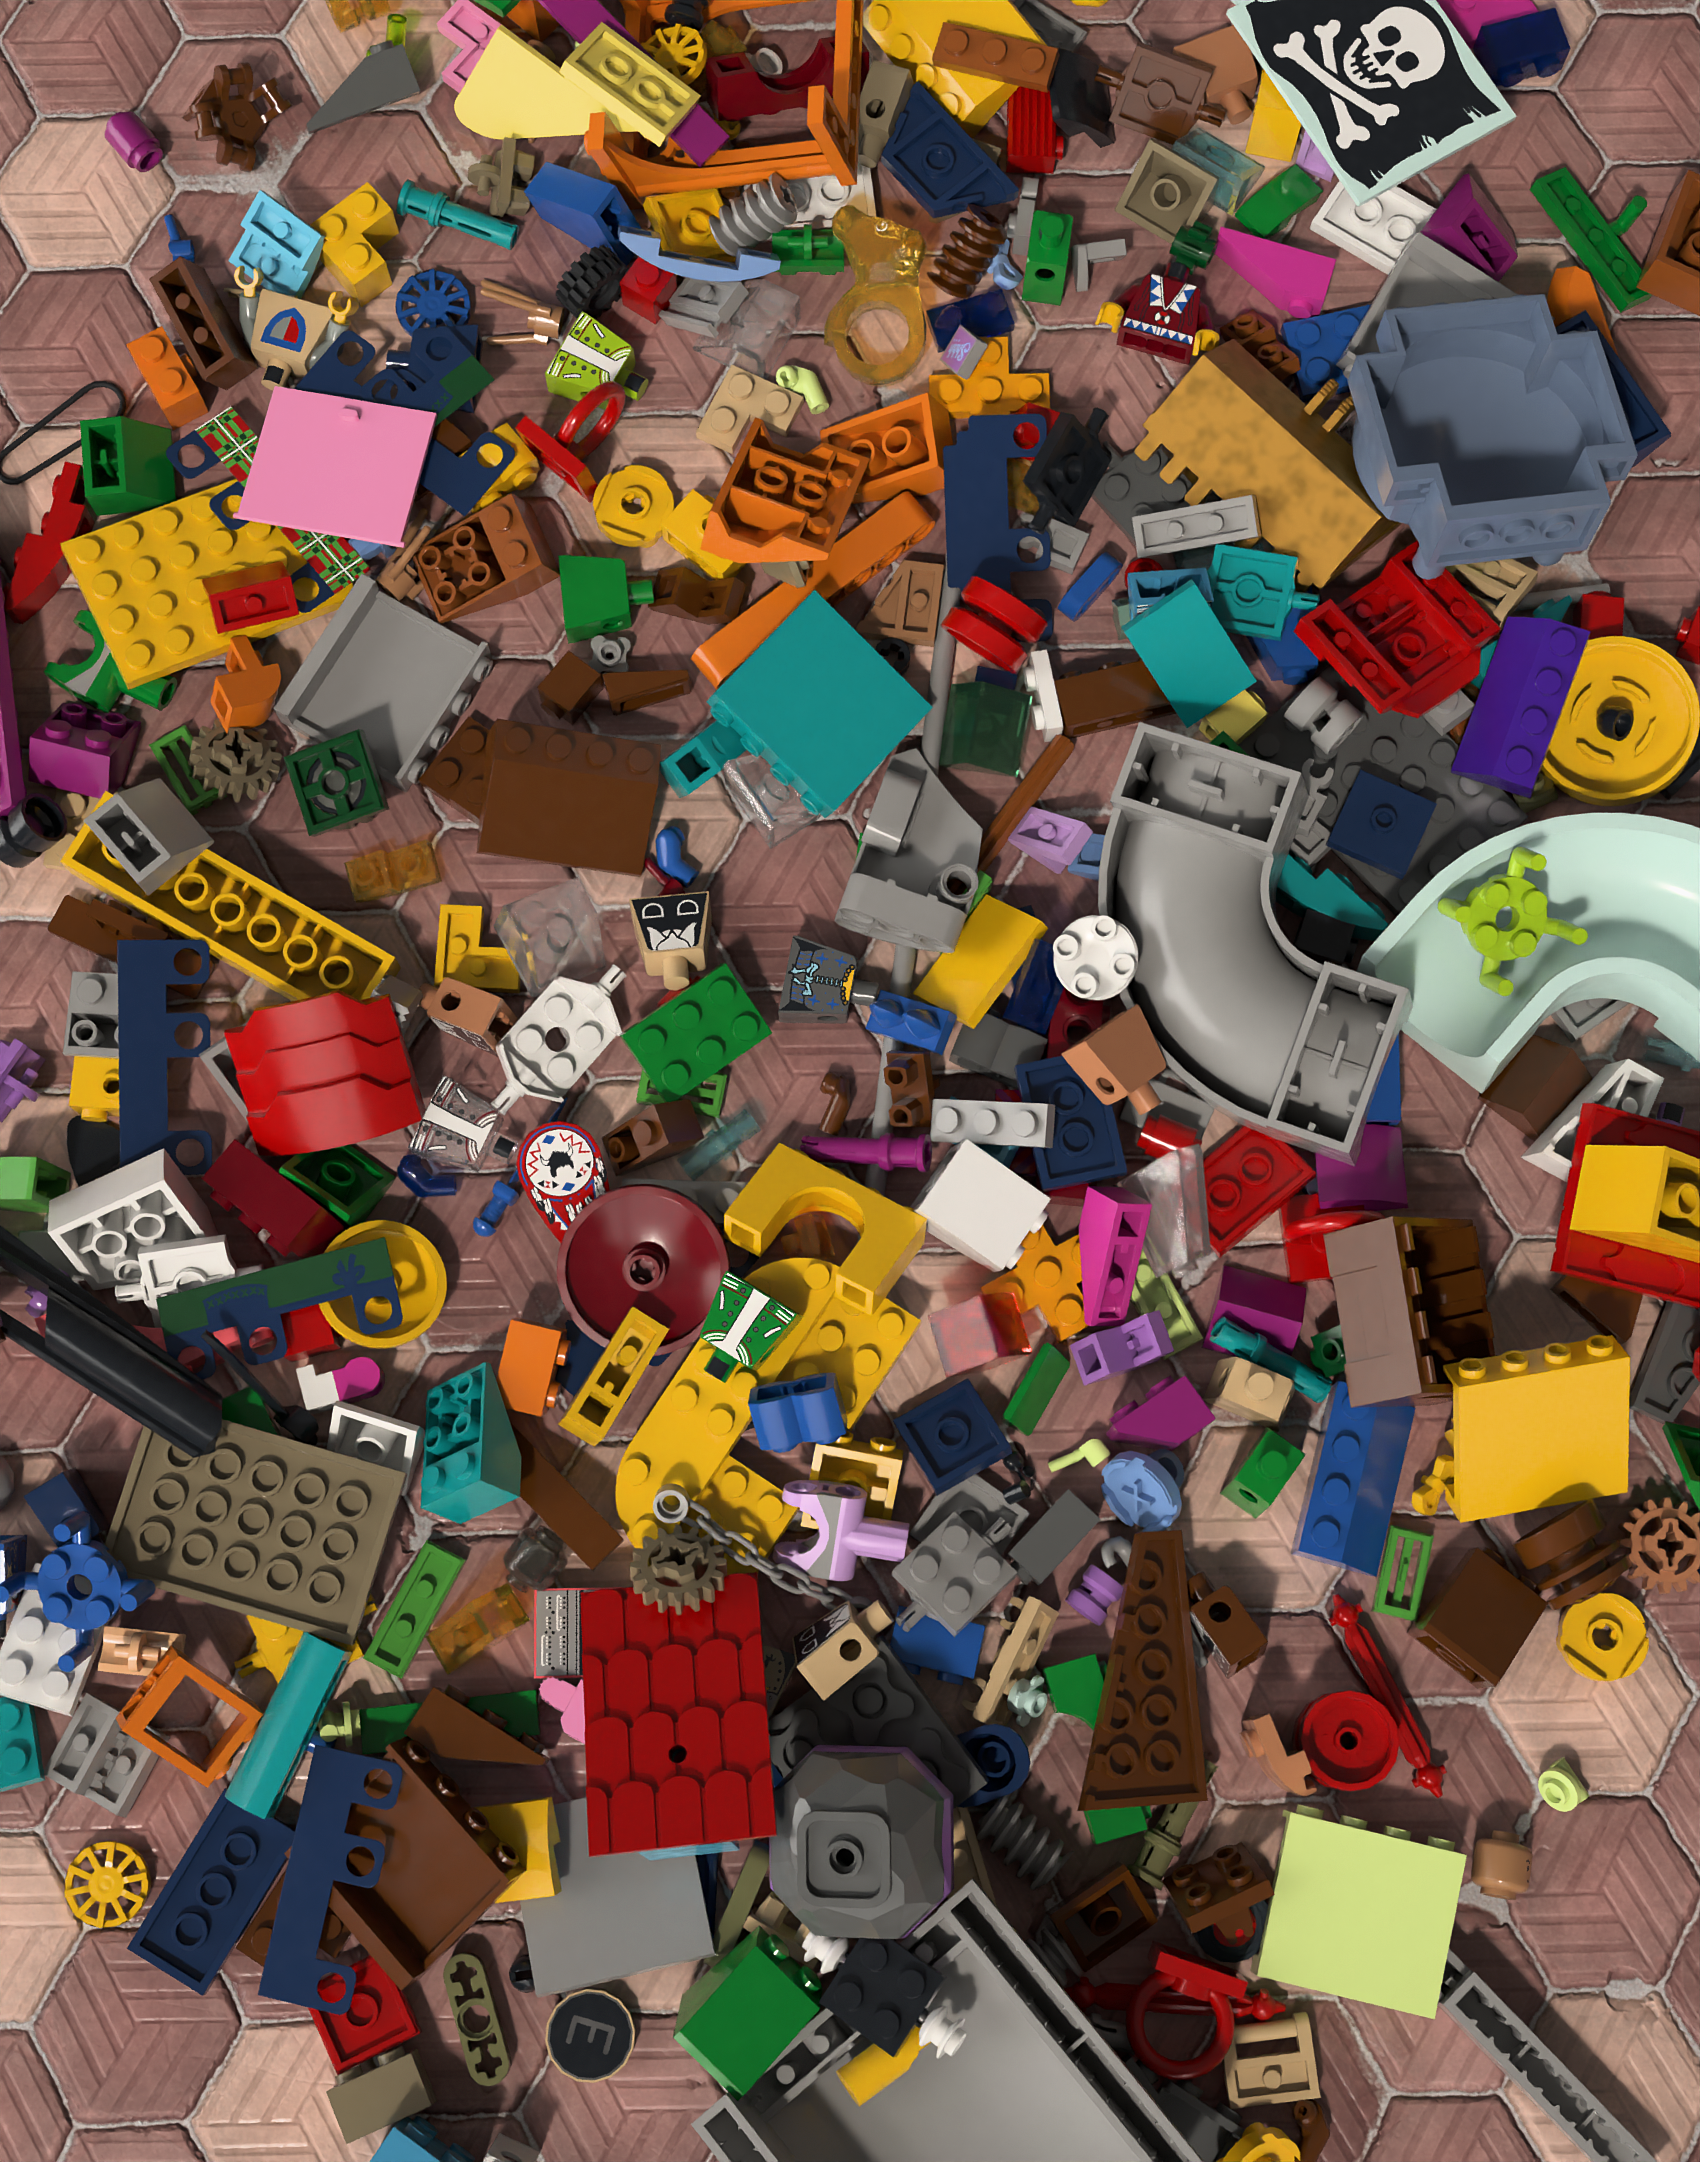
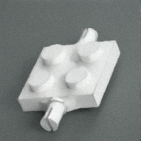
M226 1234L142 1246L137 1254L142 1271L140 1283L116 1285L115 1296L117 1297L118 1304L144 1300V1303L152 1313L155 1328H162L157 1298L264 1270V1266L260 1264L237 1268L230 1255Z

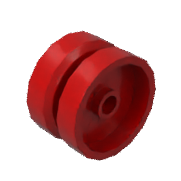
M971 576L961 595L964 602L977 614L965 608L952 607L943 620L941 627L976 654L996 666L1017 675L1028 656L1025 648L1011 636L1026 643H1037L1047 628L1048 623L1023 601L1008 591L980 577Z
M1352 1690L1322 1694L1307 1703L1295 1720L1292 1735L1294 1750H1304L1312 1771L1307 1776L1321 1786L1341 1791L1368 1789L1386 1778L1396 1763L1400 1745L1396 1722L1386 1706L1368 1694ZM1343 1733L1348 1737H1352V1747H1342L1340 1737Z

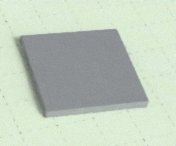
M586 1797L554 1805L560 1842L553 1847L562 1891L555 1896L520 1900L535 1992L538 1998L716 1956L696 1855L651 1861L638 1852L591 1858L589 1857Z

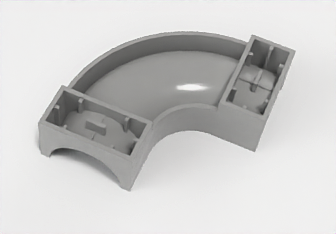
M1139 722L1110 800L1113 810L1104 837L1099 867V915L1109 916L1122 923L1133 935L1138 948L1136 973L1129 985L1119 993L1127 1009L1136 1004L1139 1005L1166 1061V1066L1191 1091L1214 1109L1243 1126L1269 1137L1355 1166L1361 1151V1140L1367 1116L1382 1071L1395 1039L1403 1024L1408 1022L1413 1008L1409 989L1326 961L1324 965L1318 963L1294 947L1278 925L1275 908L1277 885L1309 798L1301 772Z

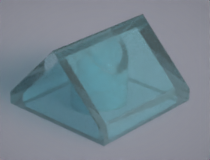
M1197 128L1176 140L1172 147V150L1220 178L1213 205L1231 216L1235 214L1265 169V166L1201 128Z

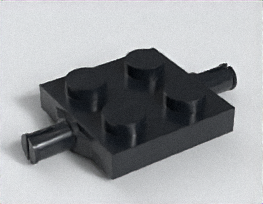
M1093 408L1085 426L1078 421L1074 414L1064 412L1059 414L1023 479V483L1037 497L1040 506L1028 525L1032 531L1043 535L1052 517L1059 522L1075 527L1111 462V459L1102 450L1098 439L1099 432L1109 418V415L1104 410Z

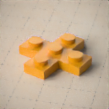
M979 337L988 344V347L967 380L956 374L929 375V394L948 410L949 419H964L977 415L1014 414L1027 402L1050 409L1049 373L1009 374L1008 337Z
M1043 1225L1035 1234L1029 1231L1020 1244L1025 1250L1015 1264L1016 1268L980 1287V1291L1000 1327L1036 1307L1041 1311L1058 1343L1091 1327L1085 1323L1083 1295L1077 1286L1082 1283L1079 1234L1055 1246Z

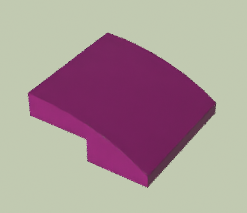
M1365 1124L1361 1140V1151L1355 1166L1315 1153L1318 1196L1321 1209L1364 1205L1365 1210L1370 1211L1408 1208L1401 1128Z

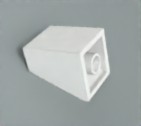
M965 1139L950 1148L910 1207L914 1209L913 1212L927 1219L926 1231L995 1273L1003 1270L1005 1266L1011 1269L1017 1263L1025 1250L1020 1245L1029 1231L1035 1234L1043 1225L1049 1215L1044 1208L1051 1199L971 1141Z

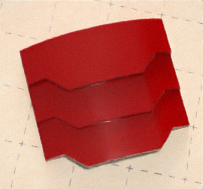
M1418 540L1391 557L1378 578L1337 605L1330 598L1300 618L1293 631L1320 662L1327 660L1350 687L1355 686L1379 714L1393 710L1414 718H1420L1449 699L1478 676L1481 647L1501 629L1446 568L1442 575L1430 580L1423 579L1416 574L1412 561L1419 547Z
M336 990L288 1003L258 1007L254 1010L246 1025L224 1031L237 1071L236 1077L248 1110L246 1118L259 1155H294L337 1148L382 1136L423 1120L426 1108L390 994L358 1000L341 990Z

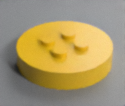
M1608 636L1588 640L1541 771L1562 792L1577 800L1593 805L1624 806L1656 795L1669 786L1683 771L1693 753L1698 737L1700 705L1697 692L1688 673L1673 656L1660 647L1644 640L1625 636ZM1607 706H1621L1630 709L1633 713L1632 729L1622 741L1605 737L1596 727L1598 714L1602 713V710Z

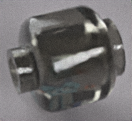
M539 1525L537 1529H523L504 1554L503 1563L509 1572L506 1579L516 1589L527 1593L529 1589L544 1591L550 1588L568 1563V1556L565 1552L567 1544L554 1531L543 1525Z

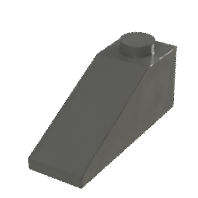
M389 40L369 48L372 55L362 60L306 124L308 134L419 94L421 90L403 44L393 46L392 41Z

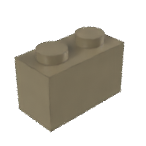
M400 2046L378 2056L377 2059L380 2066L363 2073L361 2065H358L335 2076L338 2085L332 2087L326 2093L346 2145L432 2106L437 2101L418 2049L405 2054L403 2046Z

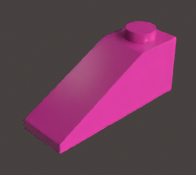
M1225 227L1220 228L1217 238L1218 246L1215 251L1219 258L1278 309L1287 311L1290 315L1300 319L1319 316L1336 259Z
M1088 1186L1079 1223L1084 1318L1085 1323L1089 1326H1122L1125 1324L1152 1204L1122 1187Z

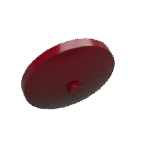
M656 1184L621 1186L592 1200L580 1211L568 1227L562 1239L557 1258L559 1292L568 1314L581 1331L590 1339L606 1348L633 1306L669 1329L654 1356L677 1351L700 1336L721 1280L726 1271L730 1272L728 1248L724 1236L712 1216L689 1196L678 1190Z

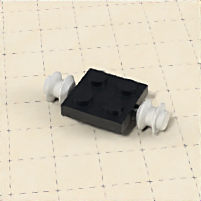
M811 1931L809 1932L802 1944V1948L806 1950L804 1961L808 1962L815 1957L822 1962L820 1970L822 1974L831 1972L836 1968L839 1969L820 1999V2004L892 2057L898 2056L916 2026L920 2028L919 2045L922 2047L929 2042L935 2044L938 2047L936 2058L940 2059L945 2053L952 2057L967 2035V2032L961 2029L965 2019L961 2018L954 2023L947 2019V2006L934 2009L931 2013L927 2010L947 1979L944 1974L895 1939L860 1938L851 1953H849L848 1937L815 1936Z

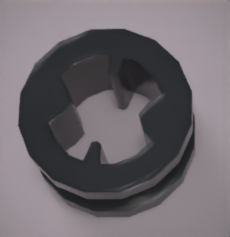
M887 638L879 642L875 650L881 656H889L890 651L898 652V659L903 658L902 662L895 661L892 666L903 676L910 664L908 646L898 638Z

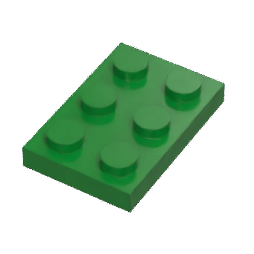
M722 963L626 1029L619 1036L663 1101L672 1102L681 1098L771 1035L772 1031L727 964Z

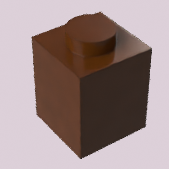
M569 650L537 687L542 702L540 704L541 708L555 720L559 721L563 717L572 725L604 689L601 674Z

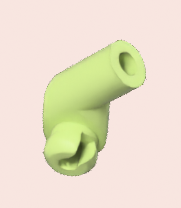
M784 365L777 370L776 382L778 385L803 396L812 414H819L828 409V400L818 377L813 371L793 365Z

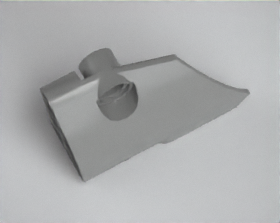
M917 748L891 756L861 839L862 845L834 920L838 925L848 930L885 942L933 952L953 953L973 897L978 889L977 869L983 828L953 798L928 766ZM952 879L962 881L966 885L967 893L964 895L951 893L947 888L946 882Z

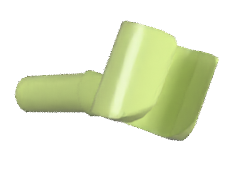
M1091 1439L1072 1453L1048 1462L1051 1472L1074 1464L1085 1457L1091 1466L1095 1467L1110 1456L1111 1453L1102 1440Z

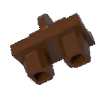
M891 1050L887 1052L888 1066L883 1070L885 1083L891 1088L893 1105L889 1109L890 1124L900 1127H931L933 1099H935L934 1089L940 1086V1080L938 1075L932 1074L929 1050Z

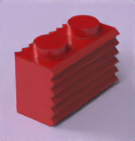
M1019 86L1008 98L1006 172L1053 174L1055 160H1062L1063 135H1056V123L1053 121L1049 91L1046 93Z

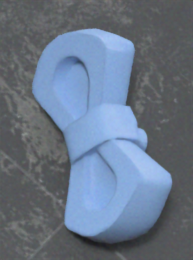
M1006 239L1004 244L998 245L999 252L995 258H989L991 265L987 269L989 274L993 273V281L1005 290L1015 288L1023 278L1022 274L1010 264L1007 257L1010 246L1008 239Z

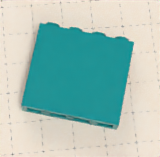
M816 590L787 617L706 701L712 707L710 712L713 717L723 726H731L742 737L740 742L746 750L756 757L761 755L772 766L770 771L773 776L785 786L790 784L801 795V803L811 813L815 815L820 813L824 818L832 814L933 708Z

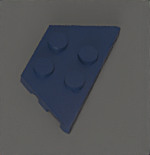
M916 82L910 91V98L904 111L900 113L897 119L894 133L888 139L881 154V163L933 219L968 211L966 207L969 203L983 208L1014 201L1018 197L1019 188L919 82Z

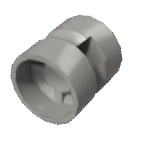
M1319 676L1294 700L1285 712L1284 717L1301 732L1309 730L1311 732L1310 740L1325 754L1329 755L1352 733L1363 719L1364 714L1348 700L1338 701V691ZM1326 713L1331 717L1328 723L1321 720Z

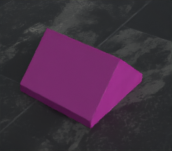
M1223 1265L1202 1348L1238 1357L1229 1350L1210 1341L1214 1325L1220 1318L1226 1317L1252 1334H1262L1267 1338L1269 1344L1291 1356L1303 1324L1307 1288Z

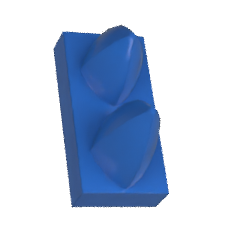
M880 989L876 1001L869 1005L871 1015L865 1029L874 1034L943 1055L957 1015L950 1011Z

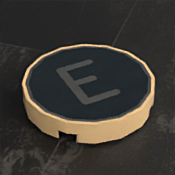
M585 1988L569 1994L555 2006L547 2022L545 2043L551 2061L562 2074L578 2082L596 2083L611 2078L626 2065L635 2047L636 2027L631 2012L620 1997L605 1989Z

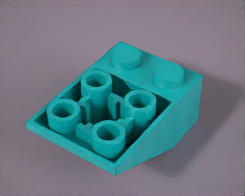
M484 1362L429 1389L426 1399V1425L423 1441L424 1459L423 1476L421 1479V1508L462 1524L519 1498L521 1454L491 1364Z

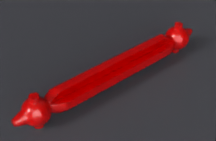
M1339 1594L1332 1596L1334 1609L1332 1617L1328 1618L1331 1626L1337 1624L1344 1628V1641L1373 1697L1386 1706L1396 1722L1400 1741L1399 1747L1406 1761L1417 1769L1416 1778L1412 1779L1415 1788L1421 1786L1424 1789L1430 1790L1437 1798L1443 1796L1441 1783L1443 1774L1447 1773L1444 1765L1437 1766L1431 1763V1749L1369 1630L1358 1622L1359 1613L1363 1611L1360 1603L1354 1605L1346 1602Z
M1081 1977L1080 1981L1064 1990L1082 2012H1085L1086 2008H1089L1094 2003L1107 2010L1127 2011L1129 2001L1139 1985L1104 1983L1094 1987L1087 1977ZM1170 1987L1157 1993L1151 1999L1145 2011L1216 2017L1210 2002L1187 1996ZM1266 1988L1260 1989V1992L1256 1993L1253 1997L1244 1994L1243 2000L1227 1995L1233 2008L1234 2018H1241L1252 2013L1257 2018V2023L1266 2022L1274 2014L1286 2011V2004L1275 2000Z

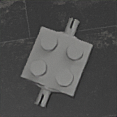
M954 1511L893 1569L892 1576L908 1591L912 1603L895 1618L899 1626L903 1624L902 1629L909 1632L926 1615L939 1621L954 1637L962 1631L1016 1578L1017 1571L999 1555L996 1548L1012 1532L1011 1526L1008 1523L1004 1526L1005 1520L998 1518L982 1534L972 1529Z

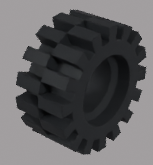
M600 245L599 248L593 247L589 254L584 252L580 255L581 260L579 262L574 261L570 265L572 269L565 271L562 275L564 280L558 282L557 299L576 319L582 311L597 319L602 315L604 309L608 311L612 308L610 304L613 301L617 302L621 298L619 295L621 292L620 281L629 268L605 245Z

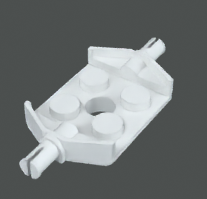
M613 964L598 983L593 982L592 984L556 976L495 1045L507 1078L505 1082L507 1086L490 1103L497 1111L505 1115L517 1099L525 1094L560 1103L563 1102L564 1099L562 1097L615 1036H619L622 1033L612 1002L609 999L612 991L627 977L623 971H620V968ZM553 1027L563 1029L566 1034V1044L559 1051L550 1050L545 1042L547 1032Z

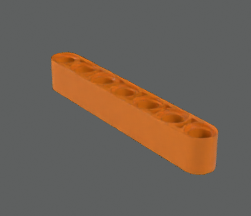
M909 491L901 493L833 545L827 560L813 561V567L808 572L806 586L797 588L783 582L700 645L693 653L691 660L714 688L718 690L814 590L832 607H835L923 540L932 531L936 522Z

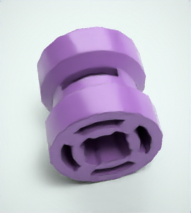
M1090 1564L1083 1574L1081 1586L1072 1589L1065 1601L1081 1615L1100 1626L1108 1616L1107 1608L1109 1605L1121 1598L1123 1587L1108 1574Z

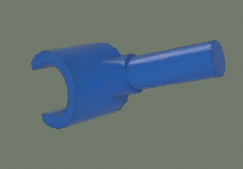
M171 214L166 215L164 221L170 236L168 247L173 255V261L181 256L195 263L193 241L181 240L174 216Z

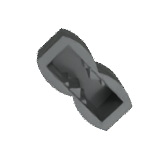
M989 1008L974 1029L964 1024L962 1025L949 1061L1019 1090L1014 1071L1015 1065L1040 1060L1048 1040L1041 1036L1042 1031L1035 1026L1022 1022L1018 1023V1026L1010 1025L1002 1021V1014Z

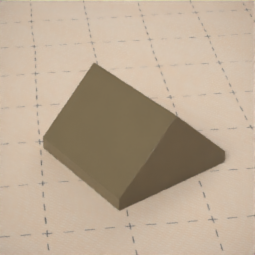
M1151 138L1132 173L1115 211L1172 244L1182 225L1190 229V227H1193L1195 220L1202 223L1213 207L1220 178Z

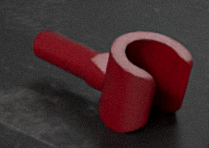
M647 857L644 860V866L659 884L664 887L657 896L685 894L682 885L677 880L670 879L668 875H665L651 857Z

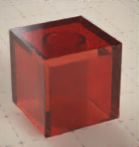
M1014 1292L977 1295L927 1315L946 1378L982 1373L1032 1354Z

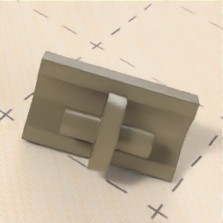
M508 137L503 139L502 150L496 152L494 165H492L493 157L484 154L481 156L480 163L472 164L468 168L467 176L471 183L478 186L477 194L480 196H488L489 188L492 187L489 215L499 220L503 218L505 213L525 216L530 206V201L524 193L525 189L511 185L512 178L526 182L530 180L535 156L515 150L516 139Z

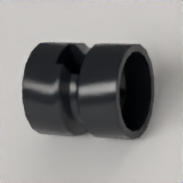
M31 793L20 800L17 806L10 810L8 816H0V860L11 867L23 868L36 860L42 852L50 849L63 839L67 833V820L59 805L48 796L41 793Z

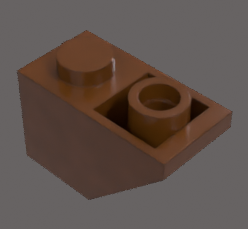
M686 1099L653 1104L603 1136L602 1141L615 1175L622 1176L675 1156L705 1137L691 1101Z

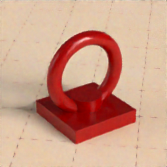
M607 381L596 386L575 405L553 438L526 415L515 427L521 439L534 456L590 503L593 500L598 485L587 466L581 461L606 439L616 425L624 408L625 390L620 383L615 381ZM609 399L607 407L597 424L580 442L576 443L573 439L583 422L601 403Z
M1318 1193L1292 1197L1278 1209L1288 1283L1333 1279L1329 1273L1323 1234L1384 1219L1385 1216L1377 1211L1365 1210L1364 1205L1321 1209Z
M1152 1941L1147 1958L1154 1969L1158 1971L1147 1977L1137 1987L1129 2001L1126 2012L1128 2041L1137 2058L1154 2073L1175 2080L1200 2077L1213 2070L1229 2051L1234 2036L1235 2019L1233 2008L1227 1995L1243 2000L1248 1981L1236 1969ZM1170 1987L1187 1996L1210 2002L1215 2011L1217 2026L1214 2039L1208 2049L1194 2059L1186 2061L1168 2059L1160 2055L1151 2046L1144 2030L1146 2008L1151 1999L1165 1988Z

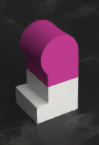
M356 1357L350 1360L344 1368L320 1374L319 1368L313 1364L296 1369L306 1411L313 1415L333 1409L336 1400L352 1404L372 1398L379 1394L385 1384V1374L382 1368L367 1357Z

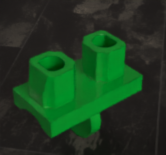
M804 224V230H781L778 233H772V253L777 254L781 261L779 270L774 272H780L781 275H796L797 272H820L821 275H835L837 272H844V229L812 230V224Z

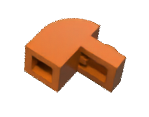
M246 635L230 639L231 645L225 661L229 674L216 676L210 703L226 734H228V729L231 727L247 730L264 723L273 712L281 682V671L278 663L264 666L260 652L253 649Z

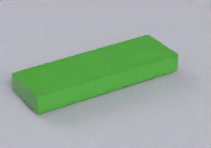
M426 1540L363 1659L404 1679L462 1571L466 1560Z

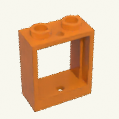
M171 1645L115 1719L122 1731L208 1788L214 1779L219 1780L227 1773L233 1762L232 1755L241 1743H247L252 1739L263 1713L255 1702ZM185 1675L240 1712L201 1765L146 1728Z

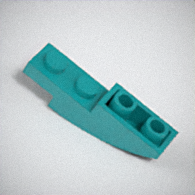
M1289 854L1287 855L1277 885V903L1300 917H1303L1306 910L1310 909L1337 920L1354 924L1353 938L1376 941L1389 926V923L1384 920L1386 917L1383 911L1370 901L1364 902L1353 892L1355 890L1354 886L1345 876L1340 873L1334 874L1327 868L1315 879L1312 876L1311 868L1305 861L1297 856L1292 858Z

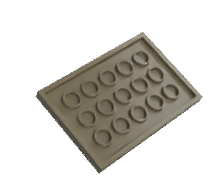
M223 1419L221 1434L215 1446L216 1451L193 1458L144 1426L105 1542V1546L109 1548L107 1552L116 1561L120 1560L127 1571L128 1578L148 1579L158 1589L338 1642L354 1645L408 1474Z

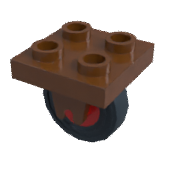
M1242 1842L1236 1845L1223 1846L1217 1849L1212 1856L1195 1864L1180 1866L1172 1875L1162 1879L1169 1898L1206 1954L1221 1962L1236 1963L1247 1960L1259 1952L1269 1906L1265 1899L1275 1894L1269 1879Z

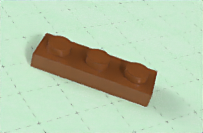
M943 22L932 62L935 67L1048 93L1058 62L1059 50L1051 46Z

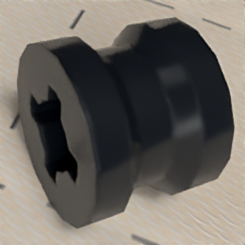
M672 0V4L666 7L664 17L673 26L677 23L699 31L704 23L702 12L709 6L710 0Z

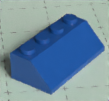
M1338 1381L1332 1385L1328 1394L1292 1545V1555L1377 1577L1416 1408L1412 1406L1351 1408L1347 1383Z

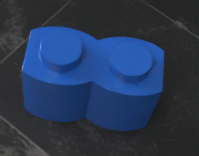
M836 1373L813 1374L794 1381L772 1382L750 1389L748 1406L761 1450H773L777 1453H783L794 1449L801 1442H816L820 1445L830 1444L838 1440L841 1435L846 1434L848 1418Z

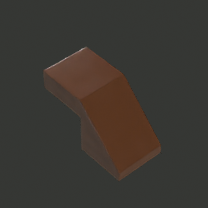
M686 567L659 570L653 587L654 603L648 604V608L656 612L707 625L728 623L737 618L746 584L736 577L707 581Z

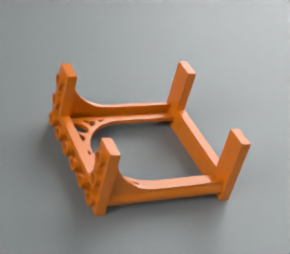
M619 0L626 16L625 29L639 44L645 43L654 35V26L656 24L667 22L664 13L666 7L672 4V0ZM710 0L709 6L703 10L702 15L704 23L717 16L729 12L815 0ZM837 0L833 100L825 85L808 87L807 126L815 140L734 150H718L700 168L685 152L683 158L675 156L676 152L682 149L670 136L668 137V144L662 153L655 157H647L648 147L652 143L651 140L642 136L638 131L619 132L606 112L590 113L589 130L585 131L584 145L587 154L592 156L598 164L601 174L606 176L610 183L617 187L630 210L644 209L643 203L646 196L752 185L760 181L769 183V176L772 173L779 174L785 181L835 175L841 186L857 185L864 0ZM679 36L678 44L685 36ZM671 38L667 39L666 42L670 43ZM660 43L656 46L658 49L662 47Z

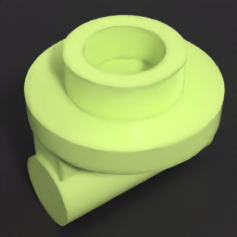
M349 1701L342 1702L343 1712L324 1711L319 1721L320 1736L324 1741L331 1742L337 1737H345L346 1747L353 1746L352 1737L361 1736L359 1709L350 1710Z
M1564 1757L1552 1763L1549 1769L1541 1774L1538 1781L1539 1791L1543 1799L1551 1807L1559 1811H1571L1590 1796Z

